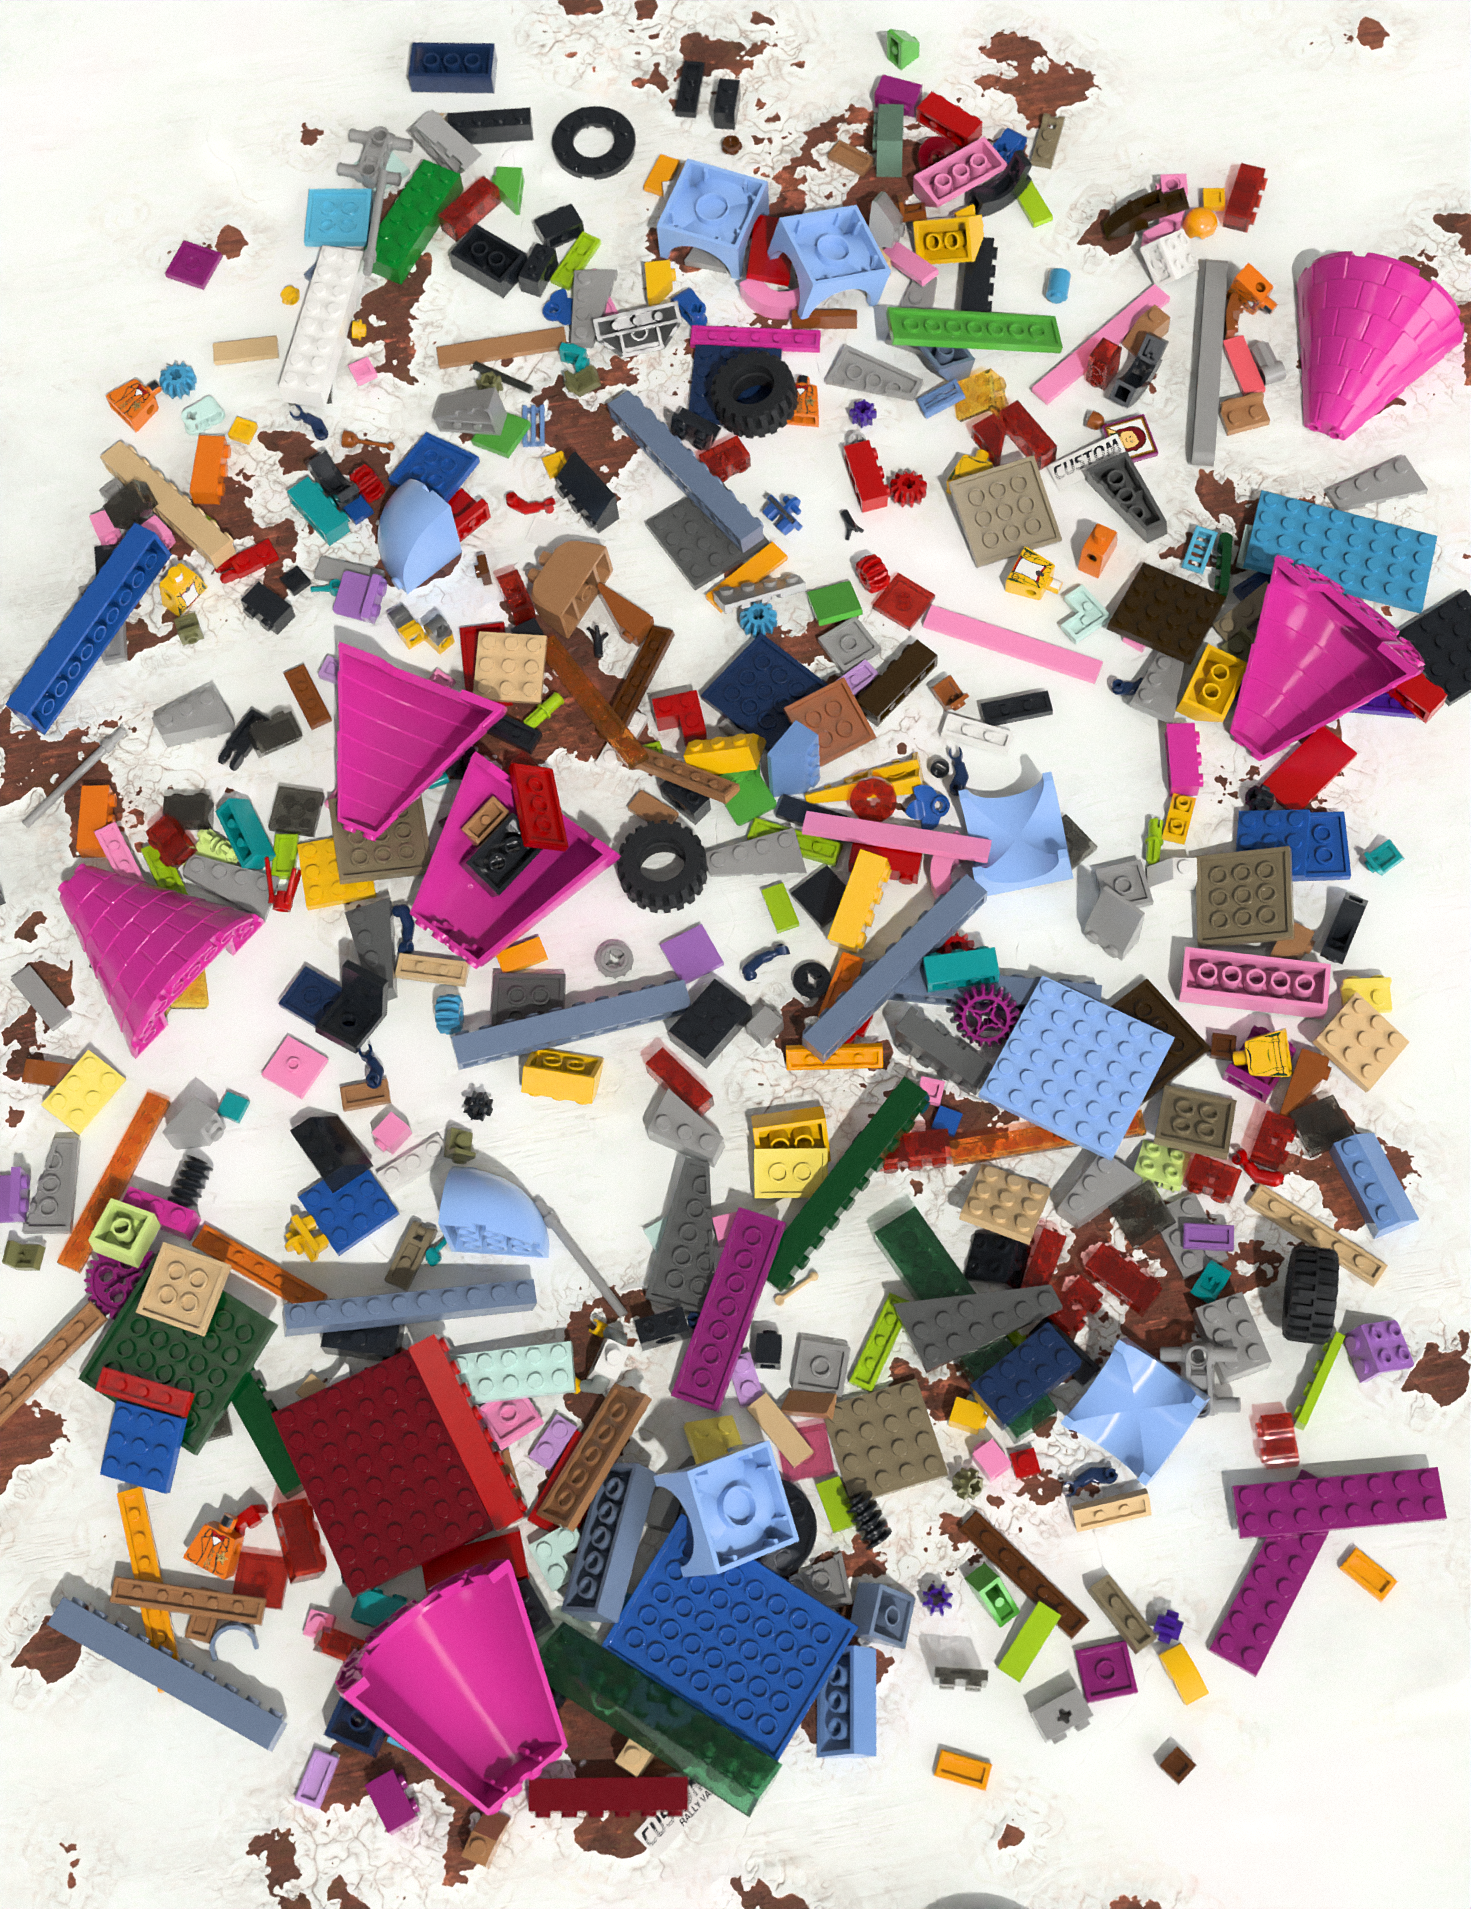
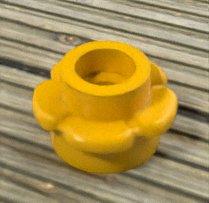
M292 285L287 286L280 294L282 303L295 305L300 299V290Z
M362 319L353 321L352 338L361 341V337H366V324H362Z

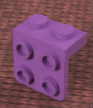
M345 571L333 606V612L337 615L375 624L376 619L380 615L382 599L387 592V581L377 574H373L370 577Z
M11 1167V1175L0 1176V1223L26 1222L27 1212L29 1211L27 1195L30 1188V1177L21 1167Z
M1396 1320L1363 1324L1344 1334V1343L1360 1383L1368 1382L1382 1373L1409 1369L1414 1366L1411 1353Z

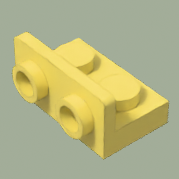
M1374 975L1370 978H1360L1359 976L1347 977L1340 986L1341 1005L1343 1006L1354 993L1358 992L1379 1013H1391V977H1384L1383 975Z

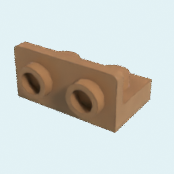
M1251 392L1245 396L1235 399L1229 398L1221 402L1219 417L1227 436L1269 425L1270 418L1263 404V392Z

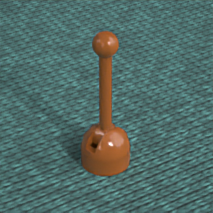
M1093 410L1086 427L1092 430H1099L1107 424L1104 421V417Z
M343 431L342 448H354L359 443L387 448L389 451L395 449V444L392 442L386 444L358 439L357 434L352 431Z

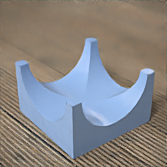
M687 159L657 224L660 257L668 259L671 250L679 246L696 247L716 256L729 269L731 278L740 280L743 274L744 254L753 225L759 215L768 216L770 213L768 181Z
M857 205L779 218L767 252L770 260L778 258L784 252L790 258L795 268L800 291V302L797 312L800 319L809 318L815 307L826 298L849 289L866 291V301L869 307L877 306L891 273Z
M1051 771L1042 773L1041 780L1034 787L1012 796L984 798L971 794L968 789L958 791L968 836L992 840L988 863L973 861L974 868H972L975 881L988 891L987 896L1074 879L1058 796Z
M1125 1337L1119 1339L1115 1344L1111 1356L1097 1378L1060 1424L1068 1430L1084 1435L1125 1464L1136 1475L1137 1480L1146 1486L1154 1480L1211 1397Z
M769 1440L735 1445L727 1448L728 1453L717 1458L653 1476L656 1486L668 1489L678 1498L691 1523L694 1549L689 1563L680 1567L683 1577L719 1574L799 1541Z

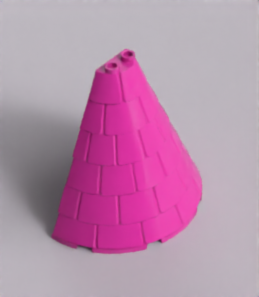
M1353 251L1330 253L1315 259L1309 268L1305 267L1296 284L1301 346L1300 362L1304 426L1311 431L1329 435L1333 439L1346 440L1364 423L1384 409L1388 403L1403 393L1406 387L1441 361L1448 352L1461 344L1464 336V323L1460 322L1458 318L1460 310L1448 292L1434 279L1426 281L1420 277V270L1397 259L1376 253L1367 252L1365 257L1356 256Z
M1278 554L1274 558L1270 584H1267L1255 641L1251 645L1246 672L1243 676L1238 703L1230 728V733L1234 736L1233 740L1243 747L1246 746L1251 750V756L1258 761L1274 755L1290 746L1291 743L1314 733L1317 729L1341 718L1344 714L1370 702L1399 684L1420 675L1425 669L1423 667L1425 662L1410 641L1403 637L1397 638L1400 631L1358 597L1355 598L1350 594L1345 596L1343 594L1345 591L1343 586L1303 563L1293 566L1294 560L1292 558Z
M339 642L337 821L343 824L342 829L354 834L356 830L364 832L362 837L375 842L399 818L402 812L421 797V794L459 760L472 745L483 737L487 730L503 718L508 709L502 704L462 689L461 692L401 670L376 655Z
M84 863L75 869V875L69 881H63L58 887V891L61 893L59 897L60 902L75 929L82 949L86 953L94 975L100 983L119 1029L124 1035L131 1056L135 1059L168 1026L164 1015L167 1008L222 950L226 948V951L234 956L265 923L264 919L254 913L237 910L229 906L206 901L203 898L178 893L175 890L120 876L111 871L94 866H86Z

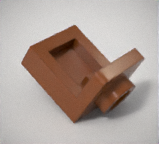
M902 194L897 195L898 202L894 203V205L902 214L903 222L910 221L913 223V221L927 218L924 202L903 206Z
M951 675L946 676L930 688L945 711L960 709L966 704L964 700L969 697L968 693H962Z

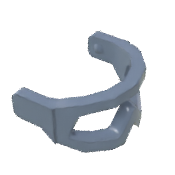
M233 1621L224 1623L219 1627L212 1637L209 1646L212 1661H217L218 1655L215 1645L218 1637L227 1630H239L245 1632L252 1639L254 1649H259L256 1631L249 1624Z

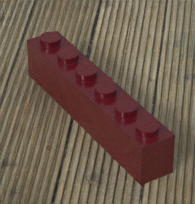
M535 1778L529 1780L528 1812L535 1814L536 1819H550L551 1814H561V1818L564 1819L577 1818V1814H588V1818H604V1813H614V1818H630V1813H641L642 1818H655L657 1813H667V1817H683V1812H689V1778Z

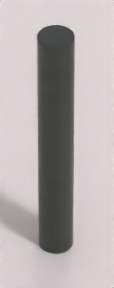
M477 361L473 364V370L480 373L493 371L495 376H501L503 383L529 394L533 390L532 385Z

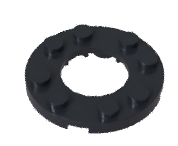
M602 106L582 107L565 116L557 125L552 138L553 153L559 166L574 177L580 179L582 177H592L594 180L609 178L621 172L631 162L636 147L635 131L631 122L614 109ZM590 126L606 128L614 136L612 149L600 157L583 156L574 147V139L582 129H588Z
M781 1479L799 1541L785 1546L776 1552L758 1557L755 1560L784 1578L797 1571L811 1555L817 1537V1521L814 1509L806 1495L792 1483Z

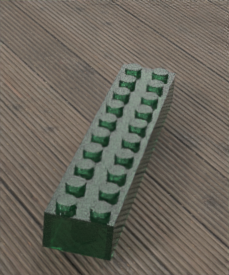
M913 1207L874 1232V1242L915 1301L976 1294L916 1207ZM1007 1336L956 1360L973 1383L1015 1348ZM1046 1395L1004 1430L1013 1443L1017 1444L1055 1419L1058 1409L1049 1396Z
M564 1621L538 1650L550 1687L747 1817H751L774 1784L781 1770V1763Z

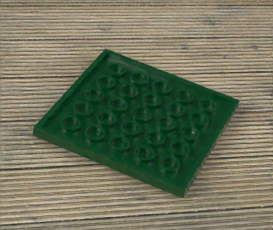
M158 1250L78 1379L95 1390L102 1368L106 1367L194 1393L195 1396L187 1417L181 1447L198 1456L277 1329L278 1324L224 1290L221 1293L205 1337L136 1313L160 1250ZM101 1393L114 1403H116L117 1400H124L121 1398Z

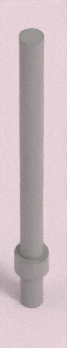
M385 169L379 170L368 244L363 255V261L365 262L363 275L371 276L373 264L376 262L377 252L375 249L388 174Z
M119 727L108 739L105 738L99 744L100 747L32 811L22 823L27 828L34 824L106 753L109 754L115 748V744L127 732L122 727Z
M542 1199L535 1201L534 1203L544 1218L543 1220L548 1229L552 1228L619 1318L626 1316L627 1310L559 1223L560 1219L556 1213L551 1212Z

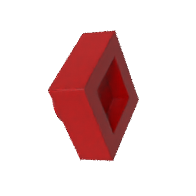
M1034 1447L1009 1454L1016 1480L1041 1474Z

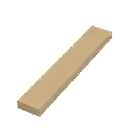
M1261 1183L1246 1203L1248 1207L1307 1245L1335 1250L1339 1256V1265L1372 1287L1376 1285L1388 1266Z

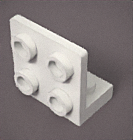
M1183 229L1140 248L1152 279L1158 287L1199 270L1197 258Z

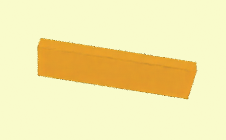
M772 541L707 593L706 599L722 613V609L714 601V591H719L720 588L727 586L733 588L741 587L743 583L748 582L757 584L788 560V556Z
M843 1044L824 1064L803 1045H786L787 1070L883 1068V1044Z

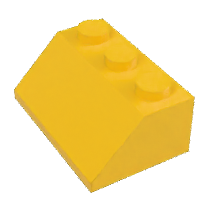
M982 215L913 221L916 254L928 263L945 264L975 261L984 237Z
M1208 644L1194 668L1175 711L1195 721L1223 722L1243 680L1247 662Z
M754 733L715 737L707 740L697 739L688 742L683 756L686 764L714 775L756 770L766 740Z
M553 1049L531 1052L523 1066L521 1092L528 1093L534 1097L546 1096L558 1101H575L581 1105L592 1104L597 1095L604 1058Z
M823 1106L751 1116L755 1149L828 1148V1162H831Z

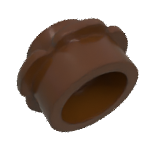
M735 135L726 136L722 142V151L729 155L738 154L739 150L742 149V143Z

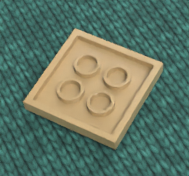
M479 632L473 693L496 702L542 704L547 636Z
M1356 992L1347 1000L1312 1043L1366 1093L1409 1044V1041Z
M982 1163L961 1210L959 1219L1029 1245L1052 1188Z
M163 1242L136 1313L205 1337L232 1265Z

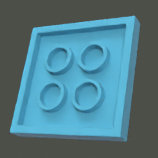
M309 189L304 235L305 247H322V245L331 247L366 246L368 244L371 222L372 189Z

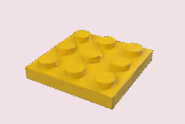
M333 838L297 844L308 911L377 897L374 881L340 885Z

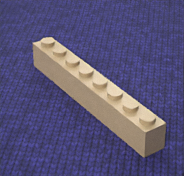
M119 441L100 456L107 471L116 477L215 569L236 553L233 546V538L227 532L222 533L217 523L212 519L209 521L199 507L194 508L190 499L185 494L181 496L174 484L165 482L163 475L158 470L153 471L148 461L143 457L140 459L130 445L125 446Z

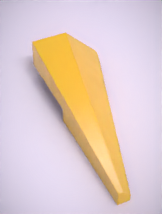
M915 752L911 754L912 758L900 762L896 759L892 761L891 765L879 768L874 767L844 778V783L832 787L831 784L824 786L823 790L811 793L806 792V802L814 804L914 794L913 788L915 786L925 785L919 754Z

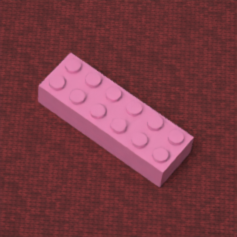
M1185 947L1178 1002L1324 1019L1328 1009L1331 964Z

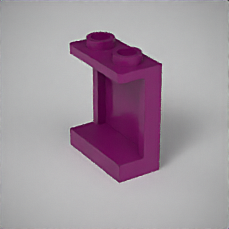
M1254 1025L1247 1039L1270 1031L1264 1027ZM1288 1041L1290 1056L1292 1060L1296 1052V1048H1294L1292 1043ZM1245 1044L1242 1045L1239 1051L1245 1050ZM1234 1061L1229 1064L1223 1076V1080L1263 1103H1266L1281 1078L1250 1075L1248 1064L1235 1066Z

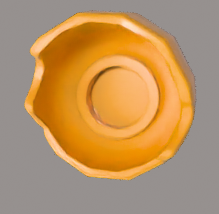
M1204 207L1193 208L1187 213L1182 223L1183 230L1189 238L1200 237L1201 240L1213 235L1218 226L1217 217L1214 212Z

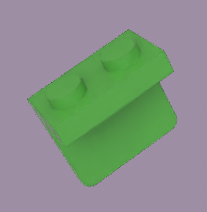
M759 764L756 770L718 775L739 784L740 791L727 804H724L736 825L742 826L755 817L757 818L776 808L777 802L760 775Z

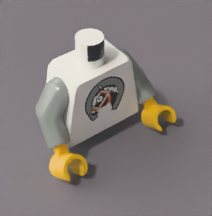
M593 1319L597 1325L594 1330L589 1329V1332L598 1337L605 1338L586 1380L581 1381L575 1376L576 1392L573 1394H578L580 1391L602 1394L611 1389L617 1381L630 1351V1348L626 1347L628 1338L624 1332L610 1327L598 1319Z

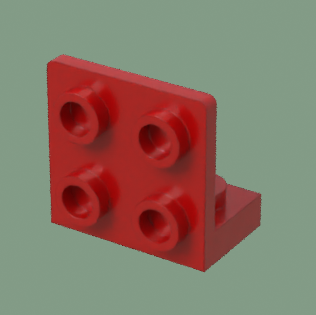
M462 488L448 502L451 506L460 542L491 518L488 503L483 498L476 502Z

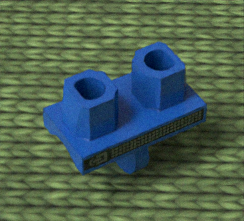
M772 494L766 498L770 503L762 512L771 521L780 513L784 516L776 527L785 536L794 528L799 531L803 527L791 515L793 512L796 515L802 512L799 508L801 500L798 497L790 499L788 496H785L783 498L785 506Z

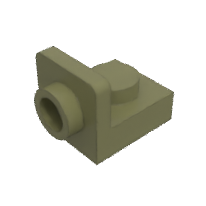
M453 1127L447 1129L444 1157L452 1159V1162L456 1164H466L468 1161L475 1159L476 1153L471 1152L473 1133Z

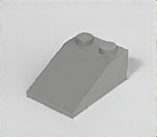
M1106 885L1085 924L1084 934L1088 941L1103 947L1110 957H1117L1122 961L1139 941L1145 912Z

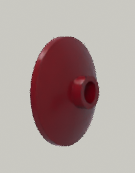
M933 136L926 139L921 144L917 156L921 171L936 164L932 160L933 155L937 157V162L957 152L955 146L950 140L942 136Z

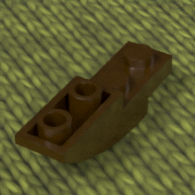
M1184 187L1163 194L1162 189H1158L1138 197L1119 208L1102 222L1107 241L1149 228L1148 222L1190 209Z

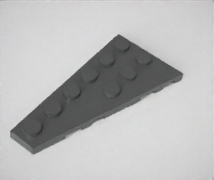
M686 1157L645 1299L674 1308L683 1307L685 1311L700 1314L715 1274L710 1166L707 1162Z
M1052 1285L893 1304V1308L926 1373L1063 1309Z

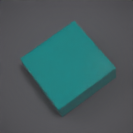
M227 1092L216 1113L221 1117L240 1124L250 1102L245 1098Z

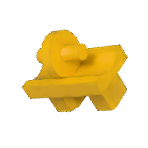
M297 1214L292 1216L290 1219L292 1223L288 1227L290 1232L285 1235L288 1239L284 1246L287 1252L295 1250L298 1255L305 1253L311 1263L318 1260L319 1253L328 1247L329 1240L323 1233L312 1237L310 1232L315 1230L317 1225L311 1215L299 1218Z

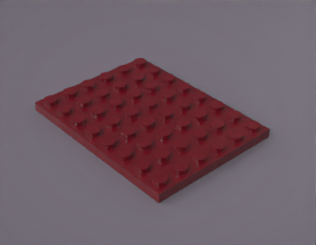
M408 1349L271 1413L352 1598L494 1530L462 1459Z

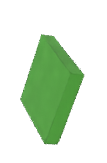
M507 413L501 435L475 434L471 442L474 446L509 459L531 427V423L529 420Z
M850 580L807 592L808 600L819 626L863 615L862 607Z

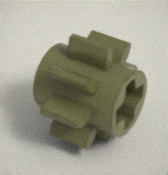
M493 371L481 373L480 380H476L477 390L496 387L498 394L499 391L504 390L501 376H495Z
M971 1467L968 1470L961 1468L953 1476V1486L951 1488L957 1492V1497L966 1500L967 1497L974 1500L982 1492V1481L984 1478L978 1476L979 1471Z

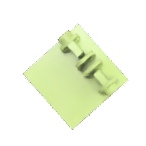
M209 828L208 830L201 829L197 833L199 841L180 864L185 867L190 853L236 865L239 860L230 842Z
M1144 1139L1133 1172L1143 1178L1142 1182L1148 1183L1149 1179L1152 1180L1151 1186H1153L1154 1181L1159 1182L1157 1188H1160L1161 1183H1163V1189L1170 1190L1173 1193L1174 1191L1179 1192L1191 1154L1174 1148L1156 1145Z

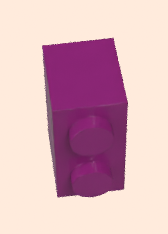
M884 74L875 91L876 108L879 107V104H904V116L913 118L922 100V84Z
M392 1769L365 1785L390 1835H394L420 1820L417 1814L421 1811L414 1796L409 1798L405 1790L409 1785L402 1773L397 1774Z

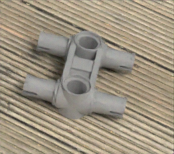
M383 126L375 127L369 131L352 128L349 133L350 142L365 144V148L359 164L351 165L339 162L337 173L338 176L355 178L357 182H361L368 189L377 187L379 170L386 169L391 152L393 150H400L411 153L413 150V139L397 137ZM387 171L386 184L399 187L402 181L401 173Z
M1200 1340L1194 1343L1183 1344V1347L1160 1348L1161 1362H1183L1186 1364V1380L1211 1397L1207 1402L1208 1408L1202 1410L1197 1418L1202 1419L1207 1416H1215L1218 1412H1241L1240 1397H1217L1215 1395L1214 1364L1216 1362L1239 1361L1238 1347H1215V1344ZM1193 1350H1203L1206 1358L1202 1360L1195 1358Z

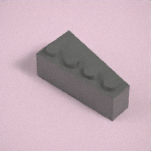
M1127 451L1086 470L1088 484L1146 543L1167 534V521Z
M390 898L345 912L361 966L388 980V1001L398 998L397 978L395 976V927L392 912L393 905Z
M911 1006L895 1028V1046H897V1050L906 1056H913L921 1066L934 1069L942 1079L946 1081L951 1080L958 1084L957 1086L961 1091L967 1094L971 1092L976 1096L990 1074L992 1064L969 1047L964 1046L963 1049L959 1047L960 1044L954 1036L949 1033L941 1034L935 1027L936 1023L929 1018L926 1021L922 1020L916 1015L918 1010Z

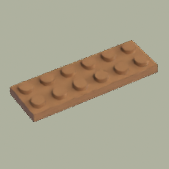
M614 1383L536 1513L539 1517L574 1532L652 1399L649 1396Z

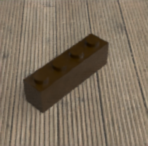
M918 639L912 645L908 644L903 649L902 655L897 660L893 659L887 666L886 671L882 675H877L872 681L871 686L867 690L861 691L857 696L856 700L866 719L878 727L937 667L938 655Z

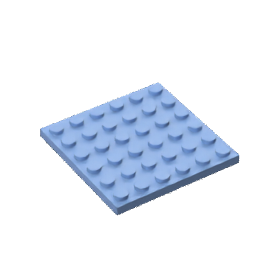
M1042 975L981 1088L978 1097L1112 1161L1168 1053L1174 1037Z

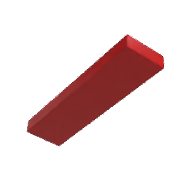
M106 1367L102 1368L95 1388L97 1392L184 1418L188 1417L195 1396L194 1393Z

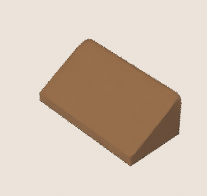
M492 796L461 830L476 847L507 816L509 811Z
M789 1390L781 1411L787 1416L833 1419L837 1394Z

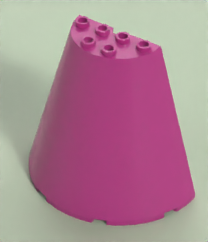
M476 751L470 759L410 911V915L416 918L414 922L425 931L427 928L432 930L431 936L442 944L444 943L448 946L449 950L464 958L465 962L475 969L479 966L483 967L621 857L612 848L562 814L569 848L565 852L543 849L499 896L491 897L459 865L475 848L461 828L492 796L509 811L508 814L514 813L517 817L518 814L510 776Z
M509 1559L491 1560L485 1568L481 1564L467 1568L427 1589L430 1594L424 1595V1599L417 1603L415 1599H412L365 1637L368 1643H365L360 1651L354 1649L340 1667L335 1679L336 1690L347 1702L488 1816L497 1813L502 1808V1803L509 1797H514L522 1791V1783L527 1778L529 1780L537 1778L542 1773V1769L548 1763L558 1760L562 1756V1751L568 1747Z

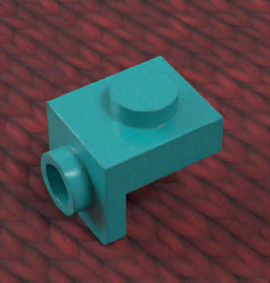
M561 343L559 348L561 362L575 365L576 373L589 366L590 358L587 356L586 348L572 343Z
M1390 839L1371 853L1368 851L1364 853L1367 859L1364 863L1372 873L1376 871L1381 876L1405 859Z
M1210 1260L1190 1293L1206 1303L1214 1302L1232 1273Z

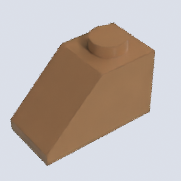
M1153 305L1139 317L1122 342V346L1136 357L1148 332H1152L1161 338L1168 333L1171 317L1158 306Z
M1294 922L1295 939L1277 941L1269 957L1302 960L1304 954H1310L1316 941L1312 940L1315 931Z
M498 1812L489 1816L483 1813L473 1828L461 1856L489 1869L511 1818Z

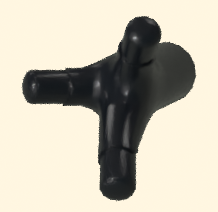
M843 510L840 513L846 524L845 540L848 541L850 539L852 531L864 532V529L854 522L848 510Z
M598 625L594 626L595 631L588 627L587 631L591 634L594 642V657L602 658L603 641L609 634L605 632L600 635Z

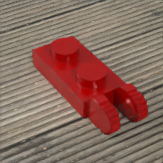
M266 539L230 557L217 569L214 568V570L218 574L226 571V573L221 575L220 580L222 583L227 584L278 561L279 557L270 540Z

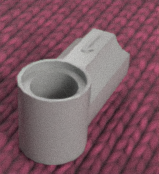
M1261 341L1251 347V355L1265 386L1286 379L1284 364L1281 360L1277 361L1268 342Z

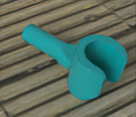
M333 579L329 585L312 586L311 592H330L332 596L336 597L339 589H334V587H339L341 581Z
M445 1237L438 1245L426 1251V1261L431 1267H434L442 1260L439 1252L447 1244Z

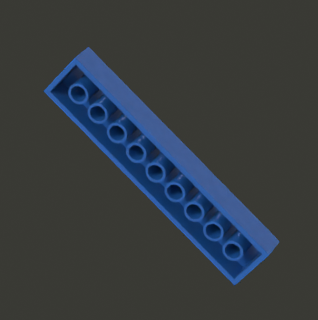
M137 523L132 525L120 544L113 550L108 561L101 567L93 582L88 585L81 599L74 605L71 613L62 622L54 637L49 640L44 651L37 657L34 665L23 677L17 689L10 695L5 705L28 727L43 735L47 733L172 554L155 532Z

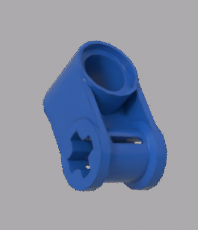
M1006 128L1000 138L993 144V147L1009 165L1014 152L1024 150L1027 137L1011 128Z
M688 287L670 299L671 302L678 301L680 315L690 327L692 325H707L706 305L698 298L693 289Z

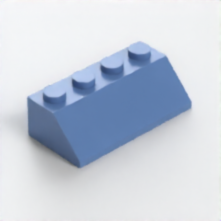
M797 720L794 721L767 754L769 789L773 797H780L784 794L806 793L810 787L814 788L821 778L818 734Z
M1374 1133L1355 1134L1333 1143L1329 1153L1373 1239L1419 1221L1412 1204Z
M856 1645L847 1646L817 1696V1758H866L877 1756L875 1648Z

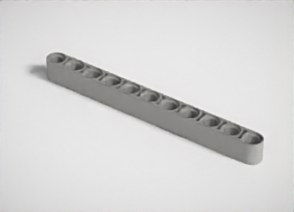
M1206 259L1191 465L1214 466L1228 261Z

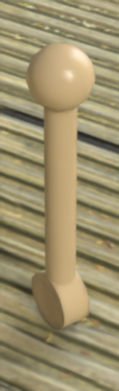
M811 1272L808 1278L782 1296H776L774 1299L775 1304L782 1306L784 1300L809 1282L816 1281L819 1277L818 1273Z

